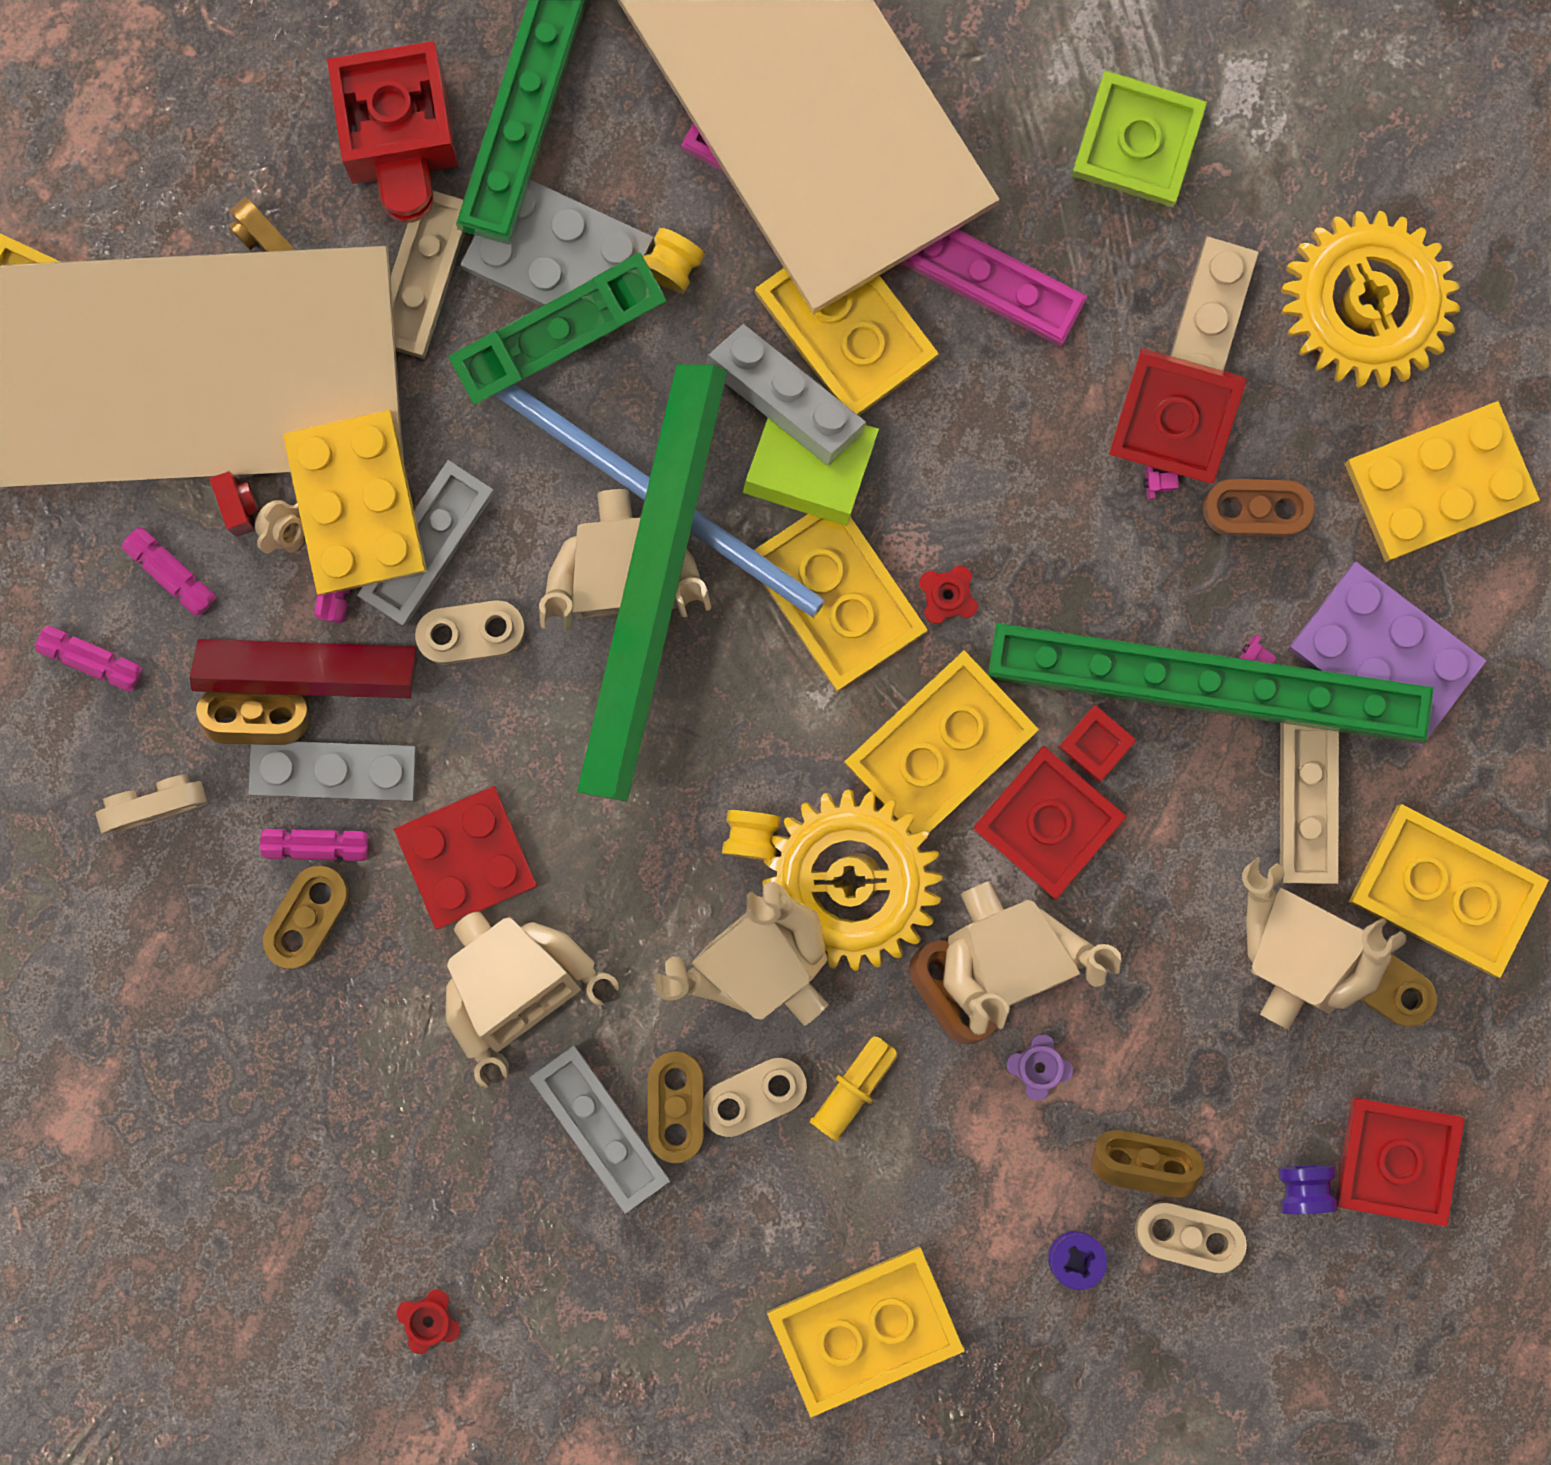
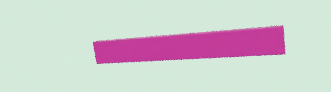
M693 123L681 145L682 151L724 172ZM958 229L899 263L1059 347H1062L1088 297Z

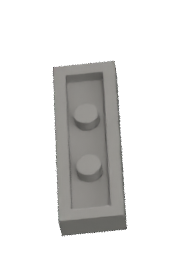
M742 324L708 354L706 365H715L727 370L725 383L827 466L862 435L866 421L745 324Z
M448 460L414 510L427 572L363 586L357 596L405 628L494 496L495 491Z
M293 742L286 745L251 744L248 795L415 802L418 748L416 746L315 742Z
M576 1045L529 1077L625 1214L671 1181Z

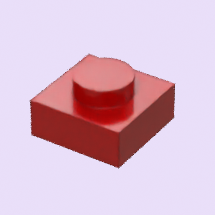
M230 471L209 478L227 530L235 537L255 531L252 515L260 511L249 482L240 484L239 479Z
M1093 705L1057 748L1100 783L1135 743L1136 739L1100 708Z

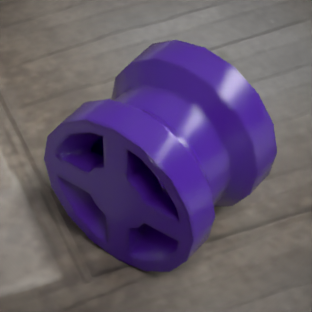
M1298 1165L1278 1168L1279 1180L1285 1184L1286 1196L1281 1201V1213L1319 1214L1337 1211V1199L1331 1195L1330 1182L1335 1178V1168L1333 1165Z
M1072 1230L1062 1233L1053 1240L1048 1250L1050 1271L1061 1284L1070 1289L1085 1290L1092 1288L1102 1280L1106 1272L1107 1257L1104 1248L1096 1239L1082 1231Z

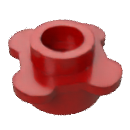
M958 565L951 572L937 574L934 571H926L920 577L919 588L925 592L927 604L924 615L929 622L940 624L944 619L956 616L969 619L975 614L978 605L976 600L971 597L969 583L972 580V574L968 568ZM951 590L953 598L946 600L943 597V592Z
M439 1289L431 1290L427 1298L415 1303L404 1301L397 1309V1319L404 1324L405 1332L409 1338L407 1345L416 1354L426 1353L430 1346L440 1341L451 1343L460 1334V1324L453 1320L447 1307L449 1296L444 1291ZM427 1316L433 1318L434 1323L431 1327H427L423 1323V1319Z

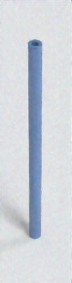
M517 384L494 395L645 500L650 477ZM695 509L690 533L810 617L814 618L825 603L822 597Z

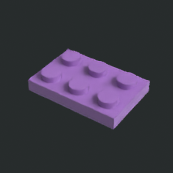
M1354 562L1287 648V650L1314 670L1434 687L1427 739L1486 662L1483 657L1358 562ZM1411 743V744H1412L1413 746H1415L1416 748L1422 747V745H1423V744Z

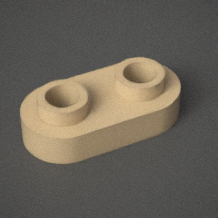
M495 600L432 610L419 621L415 638L419 650L427 659L437 664L448 665L510 655L521 646L526 628L523 617L513 605ZM494 618H501L507 624L505 633L499 637H492L487 633V625ZM440 626H448L452 630V638L445 645H438L433 640V633Z
M183 774L157 782L158 792L137 798L136 791L132 790L103 799L105 808L95 813L101 835L126 831L208 804L202 782L190 783L188 774Z
M782 1057L768 1059L712 1086L703 1099V1120L711 1131L720 1136L734 1137L795 1109L802 1102L806 1094L807 1083L802 1069L792 1060ZM776 1075H783L790 1082V1089L783 1096H775L768 1089L770 1079ZM728 1098L734 1099L740 1106L738 1116L731 1120L721 1117L718 1111L720 1102Z
M1158 1201L1144 1207L1135 1221V1236L1139 1245L1147 1253L1160 1259L1209 1272L1225 1273L1236 1268L1242 1262L1246 1253L1247 1243L1242 1229L1234 1221L1220 1215L1166 1201ZM1160 1219H1167L1172 1227L1170 1235L1164 1239H1157L1153 1234V1225ZM1214 1233H1221L1225 1240L1224 1248L1218 1253H1210L1206 1247L1208 1237Z

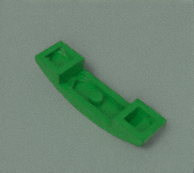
M639 252L507 326L495 330L449 355L448 358L471 401L476 405L607 335L667 300L642 253Z

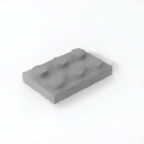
M530 180L510 244L475 235L463 258L461 267L462 270L542 307L639 252L643 256L648 255L654 239L640 230Z

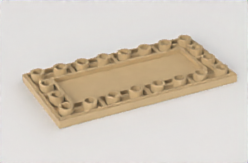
M617 0L812 314L817 313L998 206L1000 199L874 0Z
M388 245L0 265V487L216 476L227 471L234 475L291 472L283 433L386 410L393 412L404 461Z

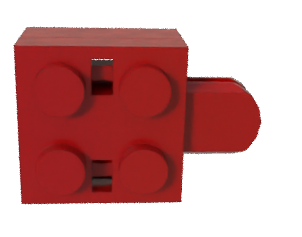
M435 41L328 58L327 65L341 157L352 184L377 180L381 203L392 219L405 223L421 220L431 211L433 204L430 171L459 167L443 66ZM352 126H356V132L352 131Z

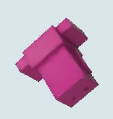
M1150 466L1144 469L1145 479L1143 480V486L1146 488L1147 501L1153 500L1155 493L1170 492L1179 488L1178 474L1153 472V467Z
M1252 635L1251 639L1244 646L1239 659L1274 664L1277 657L1258 644L1262 637Z

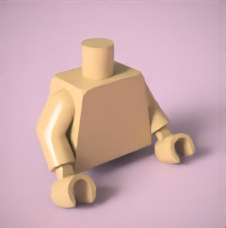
M612 489L597 493L600 522L578 525L577 536L564 541L548 573L546 594L539 603L540 627L542 629H546V620L555 615L564 617L565 630L572 628L573 614L576 619L618 615L641 518L632 517L630 490ZM687 548L673 604V609L678 608L681 617H687L685 606L693 600L702 601L706 611L711 609L707 587L700 579L695 559Z
M1257 857L1242 873V881L1249 890L1246 913L1248 958L1253 963L1252 973L1275 985L1260 1015L1290 1030L1304 1002L1330 1014L1335 1008L1345 1009L1375 992L1390 963V953L1405 944V934L1400 931L1391 936L1387 942L1382 935V928L1386 923L1384 918L1369 925L1363 931L1281 887L1276 895L1272 888L1282 880L1284 868L1276 863L1270 868L1267 879L1259 872L1260 858Z
M774 881L768 882L763 886V898L758 897L753 892L747 894V912L702 950L691 963L695 968H691L687 972L686 963L683 959L676 956L669 958L665 962L666 976L661 973L654 975L656 993L659 997L668 1001L678 1000L686 994L713 1000L749 1013L753 1018L759 1020L764 1019L784 1003L797 1019L806 1026L829 1005L810 984V981L828 961L827 954L824 951L825 945L819 916L814 910L790 898L781 885Z
M991 881L982 883L960 894L973 923L949 936L943 984L950 995L968 1014L971 1020V1031L975 1034L986 1032L989 1019L997 1025L998 1029H1004L1010 1006L1080 975L1078 968L1086 967V980L1094 987L1105 984L1106 970L1104 968L1109 969L1115 975L1120 973L1121 954L1116 948L1106 944L1094 947V945L1069 930L1044 910L1039 909L1036 903L1030 899L1004 910Z
M473 912L466 915L454 928L456 935L465 948L451 957L447 963L452 979L446 986V1022L467 1058H474L476 1060L474 1077L476 1082L482 1087L489 1088L490 1086L487 1076L482 1071V1066L487 1063H494L500 1067L502 1075L507 1078L509 1072L508 1061L498 1052L580 992L581 988L576 983L577 981L582 980L585 983L584 992L586 997L599 1006H604V1004L595 998L592 992L596 981L607 979L615 990H619L617 980L606 972H596L593 969L594 961L564 932L535 922L527 923L520 927L510 917L502 919L491 927L481 912ZM491 1047L495 1052H489L488 1048Z

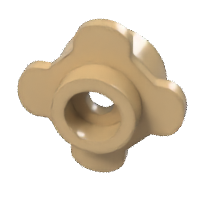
M274 500L267 503L260 510L255 521V530L259 536L257 540L258 548L267 554L275 549H285L289 553L299 550L304 542V531L298 504L296 503L294 506H291L283 500Z

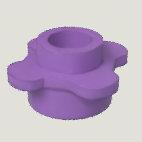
M1043 1034L1035 1036L1032 1039L1031 1046L1021 1054L1014 1053L1007 1060L1009 1073L1021 1079L1026 1086V1095L1036 1101L1045 1099L1049 1089L1056 1086L1059 1081H1068L1073 1074V1067L1070 1061L1062 1059L1054 1050L1053 1039ZM1038 1062H1042L1045 1065V1070L1042 1073L1035 1071V1065Z

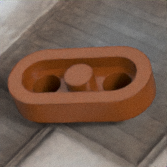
M1223 480L1208 492L1203 503V515L1209 527L1215 532L1226 536H1294L1309 525L1315 511L1314 499L1310 491L1304 485L1292 480ZM1225 500L1235 502L1239 508L1238 516L1235 518L1224 516L1221 512V503ZM1283 501L1292 507L1293 514L1290 519H1281L1277 516L1275 512L1277 502Z
M937 940L930 942L916 951L910 961L909 974L913 985L947 1035L954 1041L961 1044H975L986 1039L994 1033L997 1025L989 1019L986 1032L975 1034L971 1031L970 1026L965 1025L961 1021L960 1010L962 1008L943 984L946 953L949 948L948 941ZM930 963L940 968V980H936L930 975Z

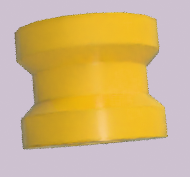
M659 228L654 237L656 245L651 254L643 257L657 283L674 292L684 294L690 284L688 277L692 268L701 265L706 254L697 245L680 234L665 228Z
M728 810L726 822L731 827L730 837L723 842L722 854L759 860H772V857H776L777 849L772 844L771 839L773 833L780 828L781 817L757 812Z

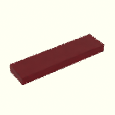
M198 639L189 677L191 691L411 699L417 662L416 646Z

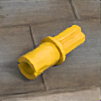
M872 1037L843 1077L839 1074L836 1076L835 1079L839 1083L809 1122L831 1139L838 1142L841 1138L840 1136L865 1102L872 1103L873 1099L869 1096L897 1059V1051L881 1038Z

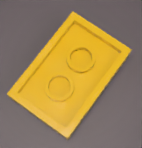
M784 268L755 288V295L829 393L858 416L931 364L939 356L937 350L880 275L815 314H812Z
M1499 401L1349 459L1344 463L1385 563L1540 501Z
M391 410L283 433L317 595L323 596L427 572L394 415Z
M807 514L754 550L825 600L821 610L812 618L763 584L836 693L928 631L851 516L848 525L845 526Z
M964 650L847 758L844 764L869 791L875 792V797L883 806L892 799L896 800L897 804L894 812L896 820L901 819L908 813L915 814V818L908 829L910 834L924 830L930 832L1039 729Z
M1400 804L1396 806L1349 903L1380 919H1386V922L1494 978H1501L1549 880Z
M920 1246L767 1311V1315L810 1417H814L964 1352Z

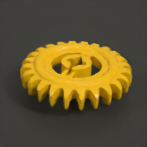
M1357 211L1352 218V227L1343 218L1335 217L1331 223L1334 235L1323 228H1316L1312 236L1318 247L1309 243H1301L1298 246L1297 252L1306 262H1291L1286 267V271L1296 276L1299 280L1285 283L1281 288V293L1296 297L1297 300L1284 306L1281 314L1283 316L1290 315L1300 318L1287 333L1289 337L1307 335L1308 340L1299 350V355L1304 356L1317 349L1321 352L1315 366L1316 371H1321L1333 361L1337 364L1335 382H1340L1352 369L1355 370L1356 386L1358 388L1366 384L1371 372H1374L1378 386L1383 388L1390 380L1391 369L1394 370L1401 382H1405L1411 374L1409 361L1418 370L1424 371L1429 367V359L1425 350L1430 351L1434 355H1440L1444 352V344L1436 334L1450 336L1455 332L1454 325L1444 316L1457 314L1460 311V306L1456 302L1447 299L1446 296L1458 291L1460 286L1455 281L1444 280L1443 277L1453 268V263L1451 261L1437 262L1435 260L1436 255L1442 249V245L1437 242L1425 247L1422 244L1426 235L1425 228L1420 227L1410 235L1406 233L1407 219L1403 216L1397 220L1393 227L1388 226L1387 216L1383 211H1379L1376 214L1372 224L1368 223L1363 212ZM1367 260L1387 264L1398 271L1407 284L1410 296L1408 315L1398 328L1391 315L1398 302L1397 286L1392 278L1386 274L1372 271ZM1345 268L1352 284L1345 291L1341 299L1342 316L1347 323L1355 328L1363 330L1372 328L1375 334L1374 337L1358 334L1342 322L1335 311L1332 297L1334 284L1341 271ZM1362 295L1367 299L1375 297L1378 300V305L1375 308L1371 304L1362 306L1359 298Z
M847 789L842 795L840 807H837L831 794L824 793L821 796V813L810 803H803L801 805V812L804 823L799 822L793 817L785 818L784 824L791 837L773 836L771 839L772 843L782 854L781 856L772 857V860L764 859V863L768 867L777 871V876L763 880L762 885L764 886L772 881L778 883L786 890L790 898L818 914L825 951L828 952V963L832 969L839 965L843 955L847 956L849 965L854 971L860 969L863 955L868 957L873 966L881 967L883 964L882 949H885L895 958H901L903 956V949L899 938L911 944H918L921 938L912 926L913 923L930 926L934 921L922 909V906L937 905L941 902V897L926 890V887L940 882L943 879V874L927 871L925 867L939 857V852L920 851L919 846L928 838L930 832L924 830L910 834L908 829L915 818V814L908 813L901 819L895 820L893 816L897 803L894 799L888 801L880 811L876 810L875 792L873 791L868 792L860 806H857L853 791ZM851 840L866 843L877 850L888 864L889 869H880L873 858L858 852L843 856L833 863L828 871H814V865L821 853L834 843ZM852 866H854L856 875L865 876V879H872L858 887L856 892L853 891L852 883L843 882V879H836L851 870ZM817 880H833L830 883H817ZM877 890H890L889 897L880 911L869 918L856 921L838 918L823 907L815 892H827L833 901L842 906L852 907L865 902Z

